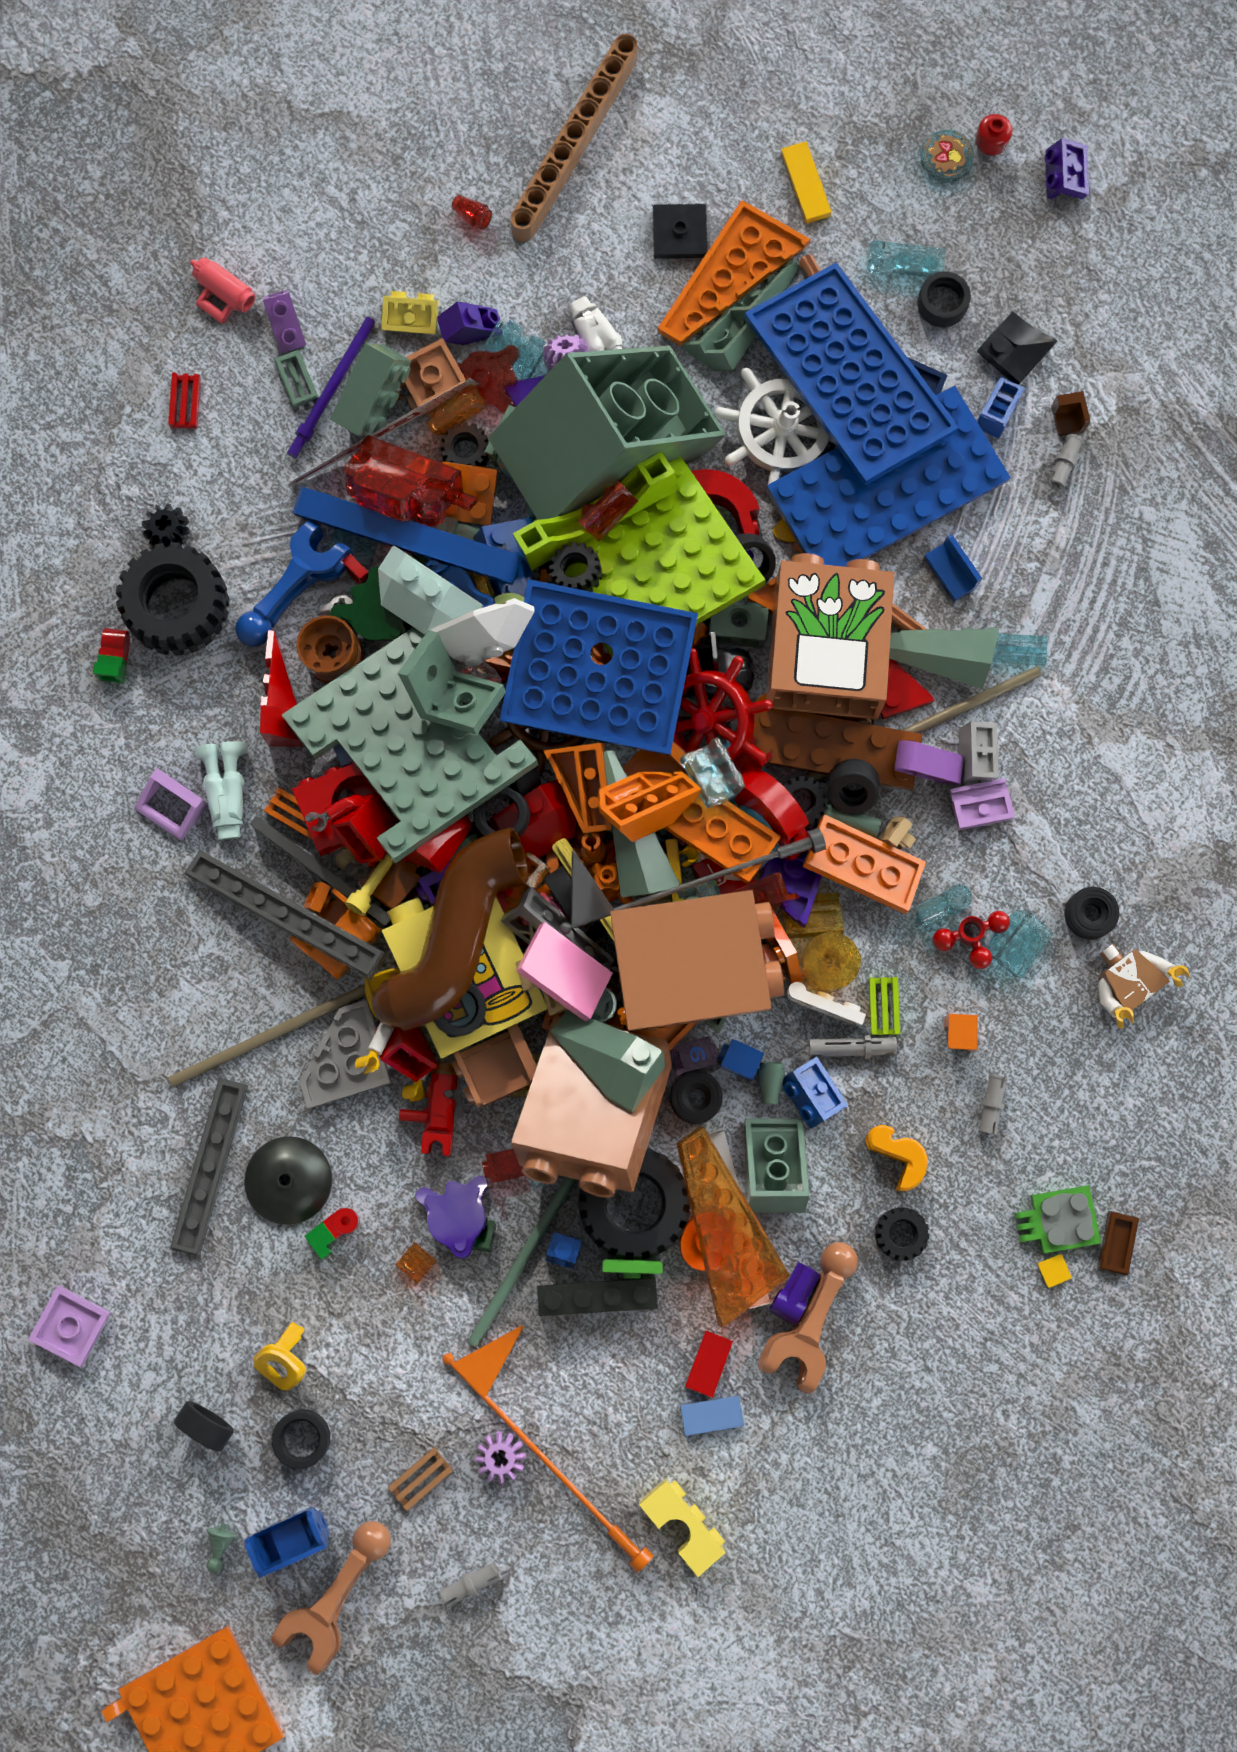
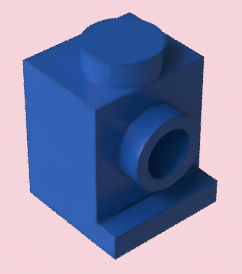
M553 1232L546 1261L574 1269L582 1240Z

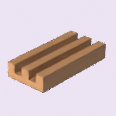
M434 1446L395 1480L388 1489L394 1493L396 1499L402 1503L407 1511L449 1475L453 1468ZM432 1456L437 1459L435 1463L404 1490H399L398 1486ZM442 1465L445 1470L408 1501L405 1496Z

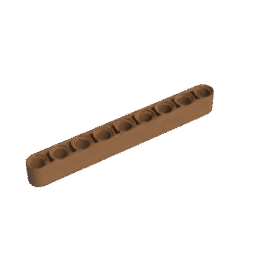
M621 34L614 40L515 206L510 218L512 235L517 241L527 242L535 236L637 63L638 42L633 35ZM598 93H603V94H605V95H603V96H598V95H596V94H598ZM587 114L592 115V117H588V118L583 117V116H584V115H587ZM572 136H578V137H580V138H578V139H571L570 137H572ZM560 157H564L567 160L559 161L557 159ZM546 179L554 180L551 183L544 182ZM533 201L541 202L538 205L531 204ZM522 222L528 223L525 227L518 226Z

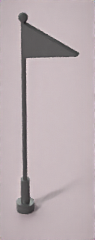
M819 828L807 831V838L776 848L774 853L616 908L612 907L575 851H572L571 923H562L560 931L563 934H568L571 932V929L611 916L610 911L634 908L777 857L783 859L809 849L814 854L826 850L823 834Z

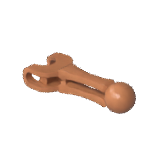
M843 1242L832 1243L823 1250L820 1258L821 1275L801 1318L790 1331L776 1333L768 1338L758 1361L759 1370L766 1374H771L777 1371L785 1358L796 1357L800 1364L797 1386L806 1394L815 1391L826 1369L825 1356L819 1347L821 1330L826 1314L844 1280L851 1277L858 1266V1257L855 1250Z
M367 1521L355 1530L352 1538L354 1550L350 1552L345 1565L329 1589L312 1607L300 1608L286 1613L271 1637V1642L277 1647L289 1644L299 1632L308 1635L312 1640L314 1650L307 1663V1668L315 1676L322 1673L328 1667L341 1647V1635L337 1626V1620L348 1594L371 1562L384 1557L390 1548V1533L386 1526L380 1522Z

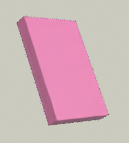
M546 922L539 925L516 970L585 1022L591 1019L612 975L610 970Z

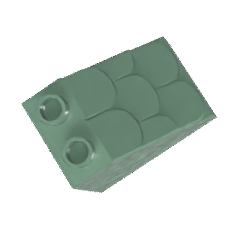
M671 346L566 353L493 431L488 439L498 454L497 462L499 468L508 478L514 480L526 500L525 509L529 517H533V521L562 516L594 502L617 486L636 465L661 451L668 462L681 456L684 462L688 464L706 455L726 434Z

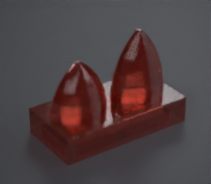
M617 481L614 485L605 487L603 496L595 504L582 506V518L578 522L600 542L635 506L638 500Z

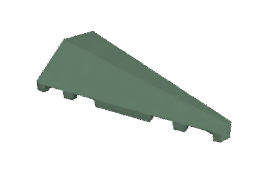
M789 260L777 276L771 274L766 278V284L759 290L752 289L724 311L712 327L705 326L701 330L702 335L694 341H686L682 345L684 350L713 371H733L756 336L744 319L745 312L787 289L800 269L796 260Z
M990 627V629L976 630L964 628L963 630L945 631V629L902 630L899 633H891L889 659L983 689L992 664L999 628Z
M615 750L604 751L608 786L626 778L627 775L616 756ZM612 824L621 897L651 894L680 885V881L676 877L655 832L631 842Z

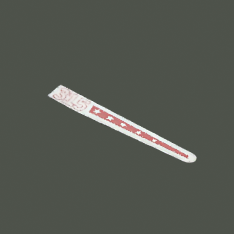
M469 378L289 482L287 486L291 487L478 383Z

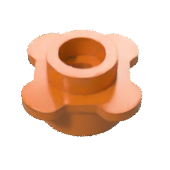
M596 863L593 865L594 881L601 891H609L611 889L617 891L620 889L616 863H611L610 865ZM604 875H608L609 879H605Z

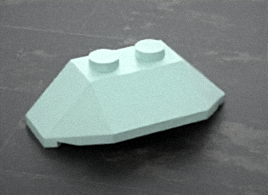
M394 545L378 568L381 605L423 634H426L428 630L431 631V629L484 606Z

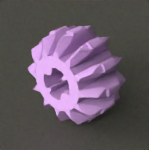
M566 334L564 337L556 336V340H549L548 345L544 347L543 353L548 372L566 353L589 351L585 339H580L578 335L571 337Z
M497 1431L496 1442H494L489 1434L486 1435L485 1440L489 1447L479 1444L477 1449L485 1455L475 1457V1462H485V1465L481 1466L478 1472L483 1474L489 1469L491 1471L487 1478L489 1482H492L495 1474H499V1484H504L505 1473H507L512 1481L515 1480L516 1474L512 1468L518 1471H523L524 1466L515 1460L526 1458V1453L515 1452L523 1443L518 1441L512 1446L510 1444L514 1437L512 1433L508 1434L506 1441H502V1431ZM500 1450H504L506 1452L505 1458L509 1461L506 1464L504 1461H502L501 1465L496 1464V1457L493 1455V1452L496 1451L498 1454Z

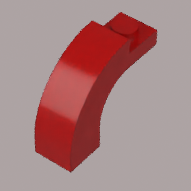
M713 469L691 471L712 503L726 508L734 516L740 534L751 533L759 535L756 518H758L760 507L751 490L742 481L728 473Z
M746 765L727 780L736 804L751 808L768 823L772 831L781 836L778 842L780 847L807 838L805 827L809 825V821L790 792L774 777L763 770ZM802 852L786 857L785 859L792 861Z

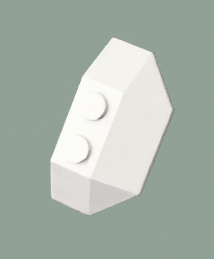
M514 598L507 600L505 604H494L473 610L431 629V631L439 634L450 657L464 662L467 666H478L482 664V661L502 656L504 652L515 648L534 613V606Z

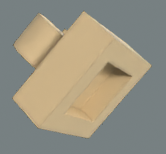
M892 817L877 838L893 847L899 845L901 848L905 846L910 848L916 840L908 833L913 824L905 817Z

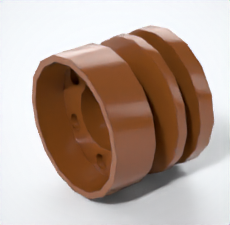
M323 615L311 619L302 627L297 636L296 649L300 660L318 681L326 685L364 660L361 642L347 623L335 616ZM336 651L335 658H331V652Z

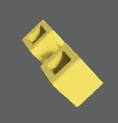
M665 1478L639 1501V1505L658 1529L673 1519L681 1520L688 1525L689 1536L677 1549L680 1556L699 1577L726 1553L722 1546L725 1540L714 1527L709 1531L702 1522L706 1517L695 1504L690 1507L683 1499L686 1493L677 1481L674 1480L670 1483Z

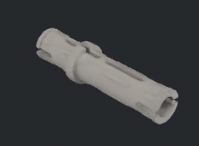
M870 1035L857 1039H809L810 1058L825 1056H864V1058H871V1056L897 1055L896 1037L870 1038Z

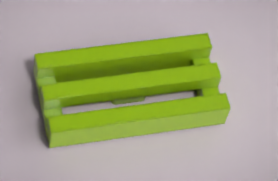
M869 977L870 1036L900 1035L898 977ZM876 984L881 985L882 1029H877ZM887 984H891L893 1029H889Z

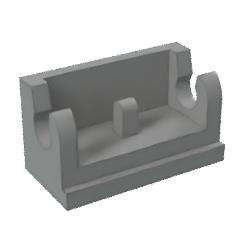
M970 721L959 728V754L965 757L961 783H970L975 780H980V783L999 778L997 723Z

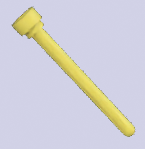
M387 853L362 889L351 893L345 902V905L351 911L360 916H364L370 908V896L394 863Z

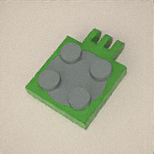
M1089 1185L1030 1195L1033 1210L1014 1213L1015 1219L1027 1217L1028 1223L1017 1224V1230L1029 1229L1030 1234L1019 1236L1020 1242L1039 1239L1042 1253L1101 1244Z

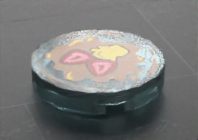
M940 130L931 134L925 140L920 153L923 170L925 168L929 177L942 183H954L964 175L966 176L974 160V148L971 142L962 133L954 130Z

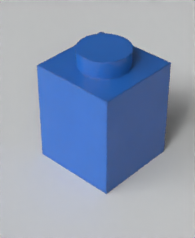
M732 1039L729 1045L724 1043L717 1058L722 1061L719 1068L751 1082L764 1053Z

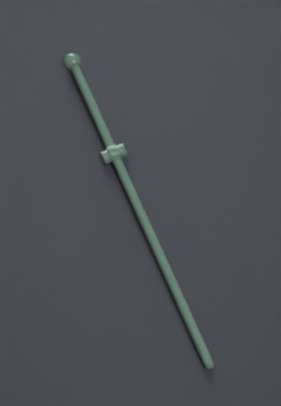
M569 1177L563 1179L470 1336L468 1343L471 1347L478 1346L577 1179Z

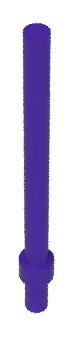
M365 318L304 423H300L295 432L297 436L287 451V454L292 458H297L304 444L309 442L314 435V427L376 323L372 318Z

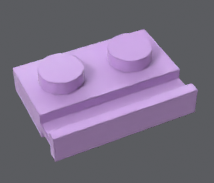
M1005 778L949 790L958 831L1009 821L1015 818Z

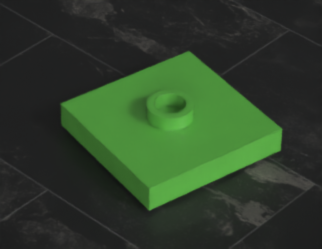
M604 1259L602 1272L623 1273V1278L641 1279V1273L662 1274L663 1263L660 1260Z

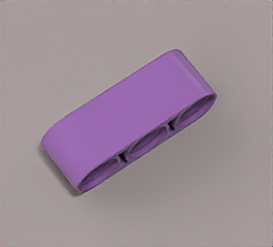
M902 740L898 741L894 770L942 784L960 785L965 757L922 743Z

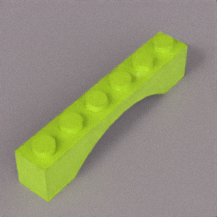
M662 451L636 465L617 486L594 502L562 516L536 520L514 532L513 536L519 551L531 571L550 561L552 556L556 557L555 551L557 549L562 551L563 545L567 544L570 547L571 542H577V545L679 490L675 471Z

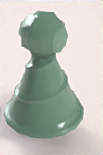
M221 1523L220 1528L213 1527L207 1529L213 1555L206 1565L210 1573H218L222 1569L223 1563L220 1558L232 1540L237 1536L235 1532L226 1530L227 1524Z

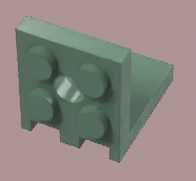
M430 630L427 631L398 672L421 719L474 735L479 733L506 693L503 684L456 671L439 634ZM472 700L469 704L465 706H460L461 703H465Z

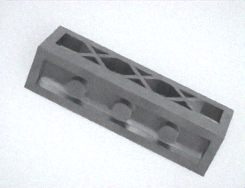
M532 887L524 891L519 905L504 914L501 919L503 924L528 945H530L539 925L546 922L608 970L612 967L614 959L578 927L571 929V932L568 934H563L560 931V925L565 922L570 924L571 921ZM521 915L529 922V926L519 924L515 918Z

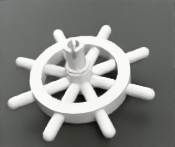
M744 368L741 371V376L752 391L744 400L740 411L718 407L714 411V415L717 418L737 422V434L741 447L726 456L725 463L731 466L748 456L758 466L770 471L768 484L778 480L781 473H791L819 458L827 443H833L817 419L818 428L798 424L813 413L807 405L798 410L799 405L794 402V397L803 403L805 402L788 379H774L760 384L749 368ZM784 395L781 410L777 408L770 396ZM760 402L771 418L751 414V411ZM750 425L767 428L768 430L754 438ZM797 435L814 438L816 442L807 450ZM775 439L773 455L761 448ZM786 441H788L797 456L784 458Z

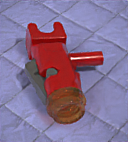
M437 1062L438 1066L431 1070L430 1074H432L425 1095L428 1099L427 1108H423V1111L400 1109L399 1121L425 1123L421 1144L422 1154H429L432 1144L440 1141L443 1145V1155L452 1156L454 1121L464 1116L460 1079L451 1063Z

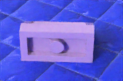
M156 768L150 776L134 809L181 841L208 804L192 791ZM160 786L190 806L181 826H178L148 805Z

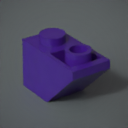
M457 301L437 316L442 338L447 343L467 345L504 334L498 311L495 308Z

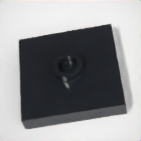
M653 204L654 259L704 258L708 252L706 204Z

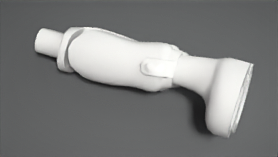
M586 296L572 302L568 306L573 314L571 320L576 327L580 339H585L589 351L622 349L621 335L614 330L594 303H590Z

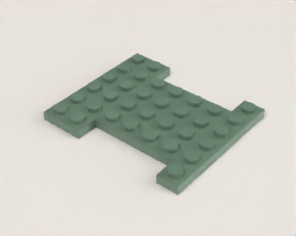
M414 627L282 714L284 721L314 760L339 744L399 820L398 824L377 837L379 844L395 864L538 766L537 759L521 740L496 755L479 733L474 735L419 717L398 675L402 666L425 636V634ZM450 657L453 666H456L455 660Z

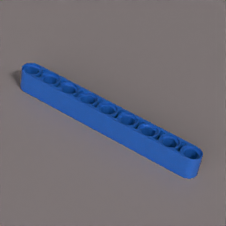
M305 487L300 488L292 514L306 520H312L316 523L392 547L394 545L400 550L431 560H437L450 566L460 567L465 571L510 585L514 583L522 557L514 553Z

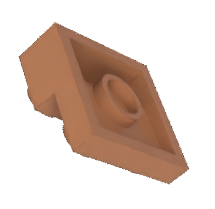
M442 338L406 356V358L412 360L409 365L411 371L407 380L401 383L399 388L407 389L409 396L406 397V400L411 410H414L466 381ZM445 402L435 407L434 409L426 412L425 414L421 415V417L446 405Z

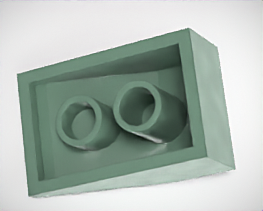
M745 1118V1194L747 1213H805L809 1200V1185L803 1120Z

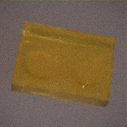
M839 893L816 894L805 928L798 925L783 911L785 931L789 939L844 934Z

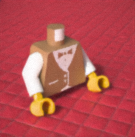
M1111 944L1099 953L1109 966L1108 969L1098 975L1100 979L1098 983L1100 1004L1112 1017L1116 1018V1025L1119 1029L1124 1028L1122 1020L1124 1018L1134 1023L1132 1010L1170 982L1168 978L1172 977L1174 985L1177 987L1183 986L1182 980L1177 978L1178 976L1184 975L1190 978L1189 971L1185 966H1175L1165 959L1145 951L1135 949L1123 957L1114 944Z

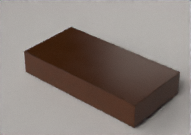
M1108 1211L1097 1269L1125 1276L1129 1275L1139 1222L1138 1217Z

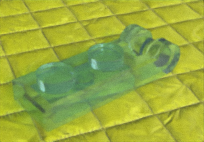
M872 241L869 245L871 259L868 260L867 270L872 273L891 272L928 277L944 270L946 249L886 241ZM888 254L890 258L882 259V255Z

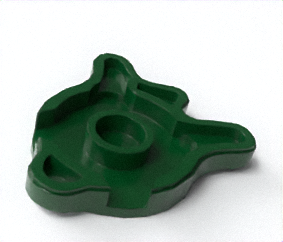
M375 566L369 571L368 579L365 583L351 587L350 594L354 598L353 603L334 605L331 608L330 616H335L351 624L355 631L368 641L384 640L385 642H392L407 632L406 622L381 605L379 566Z

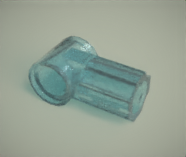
M954 885L950 889L915 906L916 916L924 929H927L964 911L972 902V893L964 885ZM953 892L961 893L965 899L964 905L957 906L953 904L951 894Z

